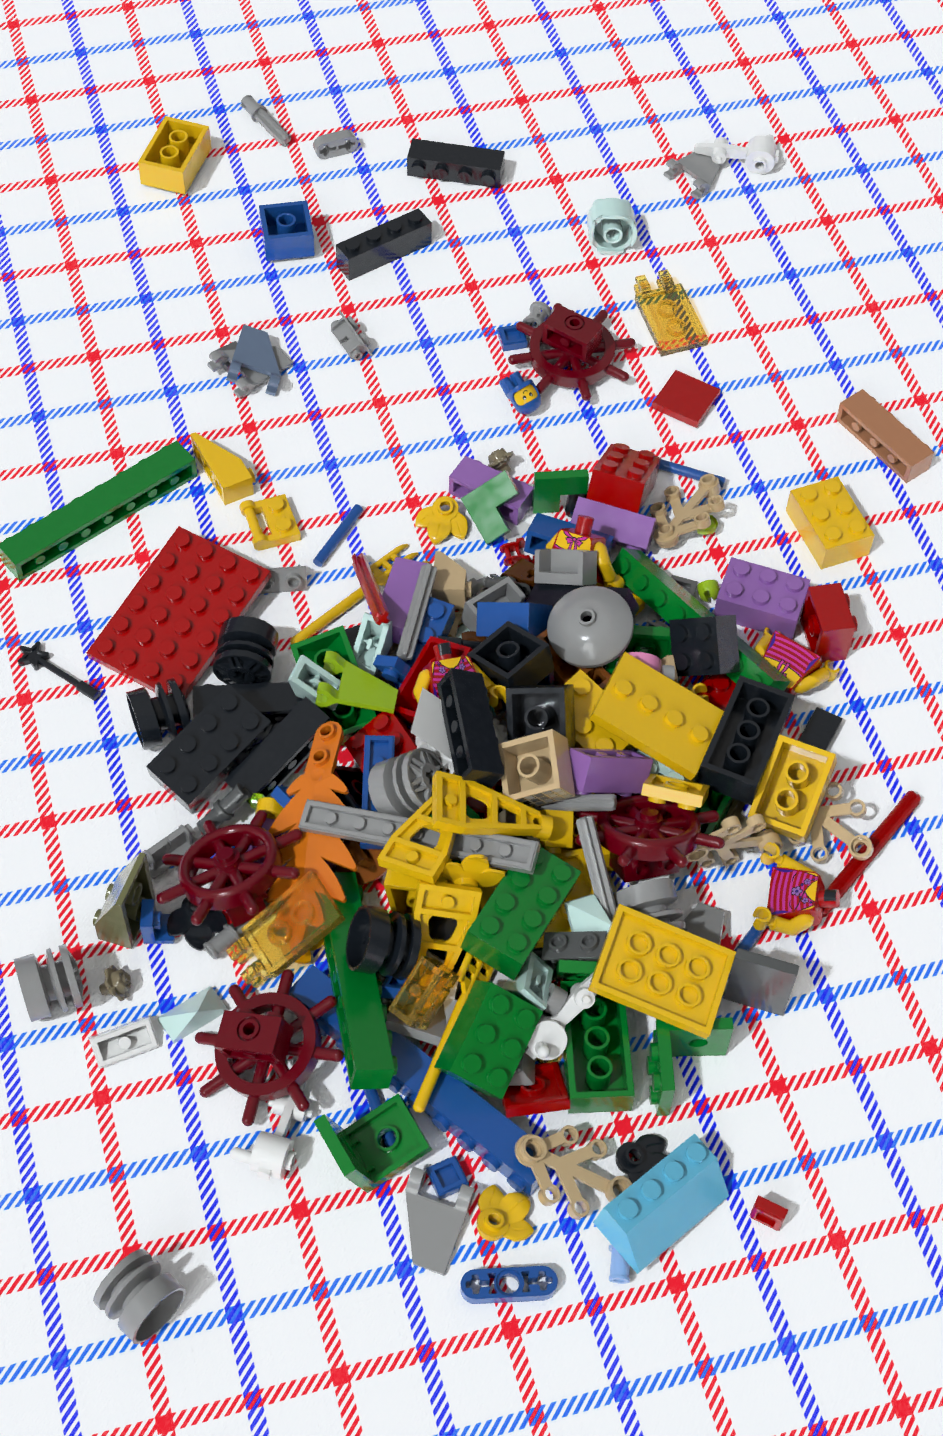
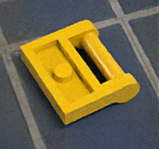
M285 494L255 502L245 500L239 505L241 514L246 517L252 533V544L255 550H265L301 540L300 531ZM256 514H263L270 535L266 536L263 534Z

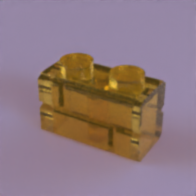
M421 955L388 1010L410 1027L427 1030L449 995L450 988L454 987L460 976L439 960Z

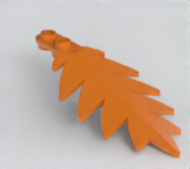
M329 721L317 729L305 773L295 779L286 790L289 796H295L283 808L269 829V832L274 837L288 830L299 829L298 826L307 799L345 806L334 793L338 792L345 795L349 793L345 784L333 774L337 766L340 746L344 740V731L338 722ZM302 831L303 837L301 840L280 849L283 865L287 863L286 866L298 868L300 876L295 880L277 878L267 893L268 898L265 900L267 903H271L288 895L277 917L275 928L279 931L289 927L291 949L295 956L300 954L307 939L310 926L323 931L327 930L326 916L317 893L342 903L347 901L339 880L324 861L327 860L352 871L358 870L351 853L340 838Z

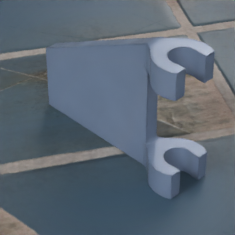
M243 324L226 380L235 383L240 368L244 367L270 376L265 393L275 396L281 374L268 332Z

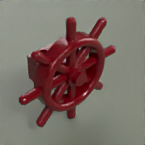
M556 303L553 306V313L537 328L522 321L516 324L518 331L531 337L529 352L510 355L508 362L511 365L531 363L535 372L542 378L536 385L540 394L544 393L550 384L565 388H579L582 399L589 401L592 397L589 386L599 382L607 374L622 382H626L629 379L627 372L613 366L615 350L633 348L636 342L633 338L614 340L609 330L602 325L608 317L606 310H600L591 319L562 306L560 303ZM543 343L555 348L540 351V347ZM604 352L602 359L592 356L593 353ZM551 359H558L554 365L547 361ZM581 362H583V363H585V364H587V365H589V366H591V367H590V368H587V369H583ZM566 366L572 367L573 370H565L564 368Z
M612 793L616 795L617 806L613 811H574V816L577 819L585 816L594 817L600 844L610 851L609 866L624 883L679 873L680 868H685L688 865V860L685 856L693 852L698 845L714 849H722L725 845V841L721 837L700 833L702 824L713 823L719 820V813L715 810L695 813L693 810L679 808L676 802L666 801L665 804H658L648 801V796L635 795L624 797ZM578 834L575 841L579 846H582Z
M264 810L257 811L250 824H234L217 829L213 821L207 820L203 824L206 835L192 844L184 855L167 853L162 857V862L165 865L179 867L178 879L180 883L158 893L156 900L159 904H166L185 895L192 904L197 906L191 916V922L196 926L202 924L210 910H226L234 927L268 912L263 900L268 898L266 891L275 883L277 878L293 880L299 878L300 871L298 868L282 866L283 857L280 849L301 840L303 832L300 829H294L274 838L269 831L262 828L268 817L267 812ZM250 845L256 846V848L247 851ZM265 857V860L263 861L262 864H261V863H253V862H255V861H257V860H259V859ZM199 869L207 870L196 875ZM212 882V884H211V886H210L209 889L202 887V886H204V885H206V884Z
M290 969L282 972L277 992L262 993L247 999L239 985H231L228 991L237 1007L232 1011L224 1010L218 1034L198 1032L195 1035L196 1043L215 1047V1062L219 1075L200 1088V1095L203 1098H208L228 1084L237 1093L247 1098L242 1116V1123L247 1127L253 1125L260 1101H272L290 1095L299 1111H307L310 1103L300 1087L311 1076L318 1060L340 1062L344 1058V1053L340 1049L321 1047V1031L317 1022L318 1018L336 1006L337 999L332 995L327 996L308 1009L298 999L289 995L294 979V972ZM285 1011H288L298 1018L289 1024L283 1015ZM303 1030V1044L290 1043L291 1038ZM286 1056L298 1057L291 1069L285 1063ZM233 1058L239 1059L237 1062L233 1063ZM257 1063L252 1082L245 1081L239 1077L240 1074ZM272 1065L279 1078L265 1083L269 1066Z

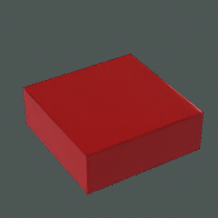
M758 1195L749 1216L776 1231H780L788 1209Z

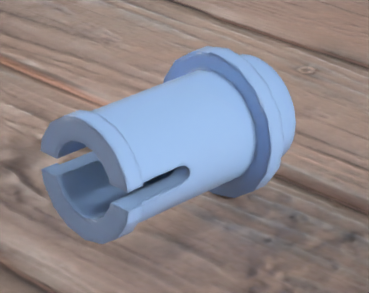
M609 1245L608 1250L611 1252V1264L608 1280L618 1284L630 1283V1265L613 1245Z

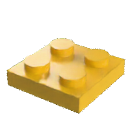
M651 773L643 783L641 795L648 796V801L653 803L665 804L666 801L678 803L679 808L696 810V807L701 808L706 801L710 785Z

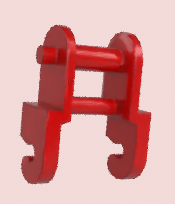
M524 537L516 538V542L505 543L500 546V552L505 553L506 556L503 561L505 566H512L521 558L535 564V555L531 560L529 555L524 556L520 552V549L525 546ZM516 551L517 555L511 556L510 552Z

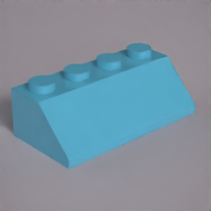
M694 1133L608 1203L593 1221L594 1225L637 1274L729 1197L717 1157Z

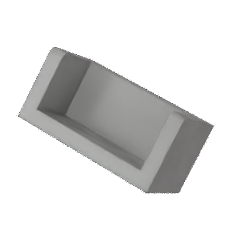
M536 549L534 583L582 586L597 584V551Z
M508 576L465 602L461 621L470 631L476 632L477 602L524 603L526 596Z

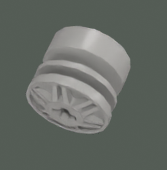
M418 748L376 763L370 770L368 778L369 794L376 810L380 813L410 818L432 796V777L437 770L446 772L439 758L431 750Z
M671 878L641 882L613 894L616 908L619 904H622L682 930H688L686 922L675 921L683 916L682 910L667 909V906L678 900L674 882Z
M66 943L58 946L61 960L54 961L51 948L46 949L47 964L41 966L34 953L13 959L31 1022L51 1017V1002L55 1000L58 1001L63 1012H67L68 1006L65 997L71 995L76 1009L84 1006L82 1001L84 987L76 960L68 951Z
M138 1249L130 1253L111 1269L100 1283L93 1298L94 1304L100 1310H105V1314L110 1320L119 1318L118 1328L134 1344H141L155 1335L177 1312L186 1295L185 1288L170 1273L160 1275L162 1269L160 1263L152 1260L151 1255L145 1249Z

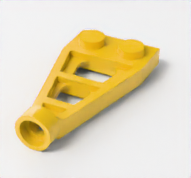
M437 770L432 777V828L461 835L500 834L533 836L542 840H548L552 833V816L541 814L540 811L475 781L463 780L462 776ZM466 797L475 798L486 804V819H472L466 815ZM498 807L516 814V824L499 822Z
M432 796L391 835L377 860L379 866L435 885L445 868V864L449 862L457 833L432 828V817H429L432 814ZM422 828L440 833L438 843L434 848L412 842L411 838Z
M418 880L413 905V916L415 920L420 921L422 933L421 947L416 962L417 987L414 1002L426 1007L438 1005L447 976L451 974L461 954L462 948L460 947L467 931L477 918L482 895L481 888L436 882L434 885ZM432 916L456 919L457 926L448 940L432 939L429 936L428 922ZM428 949L447 951L445 961L440 970L426 968V951Z

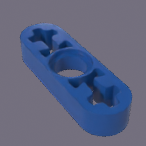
M547 1266L472 1269L463 1275L460 1283V1292L463 1299L470 1304L545 1301L554 1296L558 1278L554 1270ZM523 1276H528L527 1283L538 1282L539 1276H544L546 1282H551L547 1284L546 1290H540L538 1284L528 1285V1292H523ZM505 1277H512L516 1279L519 1287L513 1293H505L499 1286L500 1281ZM489 1278H495V1294H490V1287H481L478 1294H473L472 1288H466L471 1286L472 1280H478L479 1285L486 1286L490 1284Z

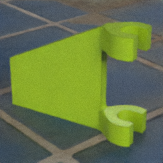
M326 651L323 669L332 675L342 672L339 690H336L329 683L319 682L315 705L328 707L338 703L394 714L398 689L346 661L338 653Z

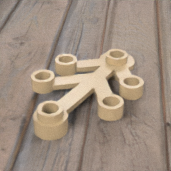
M705 474L700 478L698 483L699 489L684 506H682L680 501L681 493L678 486H669L664 490L666 501L670 503L675 516L669 524L665 517L667 510L664 503L657 502L650 506L652 518H656L658 525L653 538L661 548L675 546L679 542L680 535L708 528L711 525L709 513L720 512L725 508L723 497L718 495L721 491L719 479L713 474ZM704 498H709L708 504L697 507ZM694 519L692 522L683 524L685 521Z
M830 782L824 797L831 801L840 800L844 795L842 786L837 782ZM833 787L839 788V793L835 796L829 795V791ZM853 799L849 803L820 806L811 829L812 849L810 856L815 863L824 864L829 859V851L824 844L823 827L848 846V850L853 858L862 861L868 859L873 854L874 847L867 836L861 834L854 836L832 819V817L851 815L856 819L864 817L867 808L862 800ZM854 805H862V810L859 813L852 812ZM787 837L793 846L799 847L804 844ZM859 845H866L867 850L859 854L856 851ZM818 850L825 851V855L821 859L815 858V853Z
M755 814L746 820L747 826L742 828L737 816H730L721 822V829L708 834L724 839L725 845L722 849L698 845L693 852L685 857L688 862L696 861L699 868H706L715 862L711 852L715 850L719 854L723 865L730 866L737 863L740 859L736 848L758 847L761 854L771 855L770 852L763 849L765 844L772 842L781 849L783 843L779 834L772 829L762 831L767 826L762 814ZM760 832L757 837L744 838L750 834Z
M566 1125L557 1133L543 1139L533 1134L522 1136L515 1144V1155L522 1165L532 1169L540 1187L538 1192L540 1203L544 1206H552L559 1201L561 1196L559 1188L551 1182L545 1167L547 1166L555 1170L569 1200L567 1212L572 1219L580 1220L590 1210L589 1203L582 1197L575 1180L605 1193L609 1202L617 1197L613 1187L618 1189L621 1194L632 1185L631 1181L624 1176H616L612 1180H608L578 1165L587 1160L597 1161L606 1155L607 1145L601 1139H594L585 1147L561 1157L549 1152V1150L560 1145L570 1147L578 1141L579 1133L574 1126ZM564 1132H568L571 1135V1141L564 1137ZM593 1145L599 1148L600 1154H596L593 1151ZM526 1147L533 1150V1157L527 1153ZM546 1190L553 1194V1200L546 1197ZM575 1203L581 1206L582 1214L575 1210Z

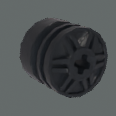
M238 616L224 621L220 628L218 648L213 661V673L220 681L227 685L233 683L255 684L269 682L272 678L274 657L278 647V632L266 621L255 617Z
M174 678L166 680L167 694H165L160 682L155 683L156 697L154 698L150 697L145 687L126 692L130 714L144 750L163 744L162 731L167 730L173 740L177 736L176 727L179 726L180 731H182L191 721L186 698Z
M362 905L354 914L347 935L346 962L348 968L352 971L366 974H374L378 971L383 977L392 976L399 980L408 978L416 965L421 947L422 933L420 921L415 920L413 914H403L399 911H393L388 914V911L383 908Z

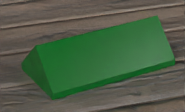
M343 625L290 645L296 663L300 655H304L323 668L326 651H334L346 661L358 667ZM342 672L333 676L341 681ZM338 704L335 710L317 706L332 721L338 722L343 728L344 740L341 745H345L344 743L377 716L375 710Z

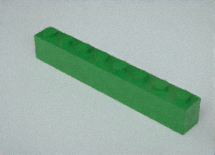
M177 440L168 446L162 447L151 456L140 460L137 464L125 471L119 472L108 481L97 485L94 489L73 499L58 510L52 511L41 520L6 538L0 543L2 563L19 582L196 478L195 458Z
M622 547L613 561L614 571L624 579L625 585L667 623H669V620L715 616L641 550ZM737 635L740 672L727 673L726 675L736 684L741 675L785 691L791 681Z
M334 872L343 888L347 901L342 903L319 893L317 895L323 906L327 921V930H322L333 996L337 999L335 1007L350 1090L389 1089L392 1076L397 1074L398 1062L397 1057L392 1056L391 1053L392 1032L386 1028L387 1007L381 1003V980L376 978V973L366 974L350 970L346 962L347 935L354 914L362 906V885L357 884L355 872Z

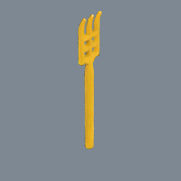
M408 544L395 547L370 566L378 585H386L392 569V565L388 561L391 559L394 562L395 558L398 557L397 554L409 547ZM414 552L406 555L403 558L412 560L413 558L417 557L419 553ZM382 566L386 571L382 572L379 567ZM359 587L290 639L291 645L312 637L365 597L362 588Z
M466 952L455 978L456 981L461 983L462 993L454 1006L413 1104L414 1111L422 1113L426 1109L441 1073L434 1066L475 980L489 982L494 968ZM472 959L475 961L474 966L471 964ZM481 968L485 970L484 975L480 972ZM467 971L470 973L469 978L465 976Z

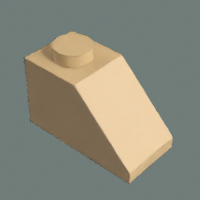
M435 551L434 567L437 568V574L431 592L432 597L453 604L455 609H464L467 598H472V581H467V573L463 567L443 552Z

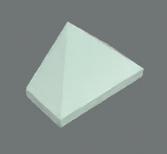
M594 894L564 902L571 932L606 931L608 933L611 921Z
M209 986L157 1019L175 1044L221 1016L227 1008L212 986Z

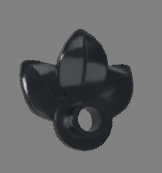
M185 897L181 908L171 912L167 921V932L169 936L184 935L186 942L193 949L202 951L205 949L203 944L211 939L212 932H221L227 920L221 911L210 910L201 925H193L191 916L195 911L191 907L197 906Z
M646 1134L640 1136L635 1143H623L616 1151V1165L621 1172L628 1174L629 1180L633 1184L667 1156L663 1153L667 1142L661 1136ZM629 1153L635 1157L636 1161L630 1159Z

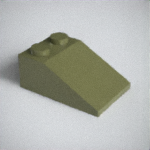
M140 852L118 874L114 884H109L105 894L106 901L102 909L96 911L93 918V926H95L98 939L129 949L133 948L141 931L142 899H156L145 853Z

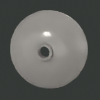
M601 586L580 587L564 595L553 607L547 623L548 639L555 653L565 662L581 668L600 667L617 659L628 647L634 630L633 615L627 602L615 591ZM585 616H592L590 621H582Z

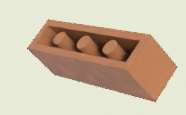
M862 389L840 402L836 420L906 484L929 470L934 455L931 448L924 444L909 428H906L891 412H888L865 390Z

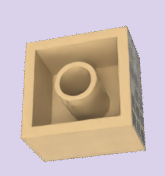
M550 729L498 744L501 761L504 765V776L501 778L503 795L531 808L575 796L568 739Z

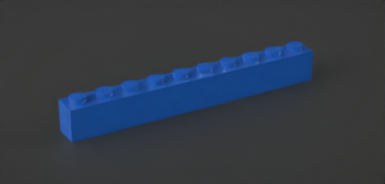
M312 965L291 987L289 995L298 999L310 1009L327 996H333L331 980L326 974ZM336 1007L318 1018L317 1022L321 1035H329L336 1041L337 1047L343 1051ZM391 1031L392 1056L397 1057L398 1070L397 1074L392 1076L389 1090L394 1093L400 1092L407 1098L408 1103L413 1108L414 1101L432 1058L402 1034ZM441 1071L424 1112L432 1118L433 1124L442 1132L449 1131L457 1138L458 1144L468 1152L474 1151L482 1158L483 1164L492 1172L499 1171L507 1178L508 1184L514 1190L520 1193L524 1191L527 1195L531 1196L539 1187L532 1169L522 1165L515 1155L516 1142L527 1133L467 1085ZM526 1147L527 1153L533 1157V1150ZM545 1166L548 1174H550L553 1169Z

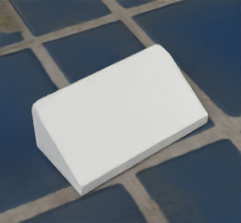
M149 1016L88 1037L99 1069L160 1047Z

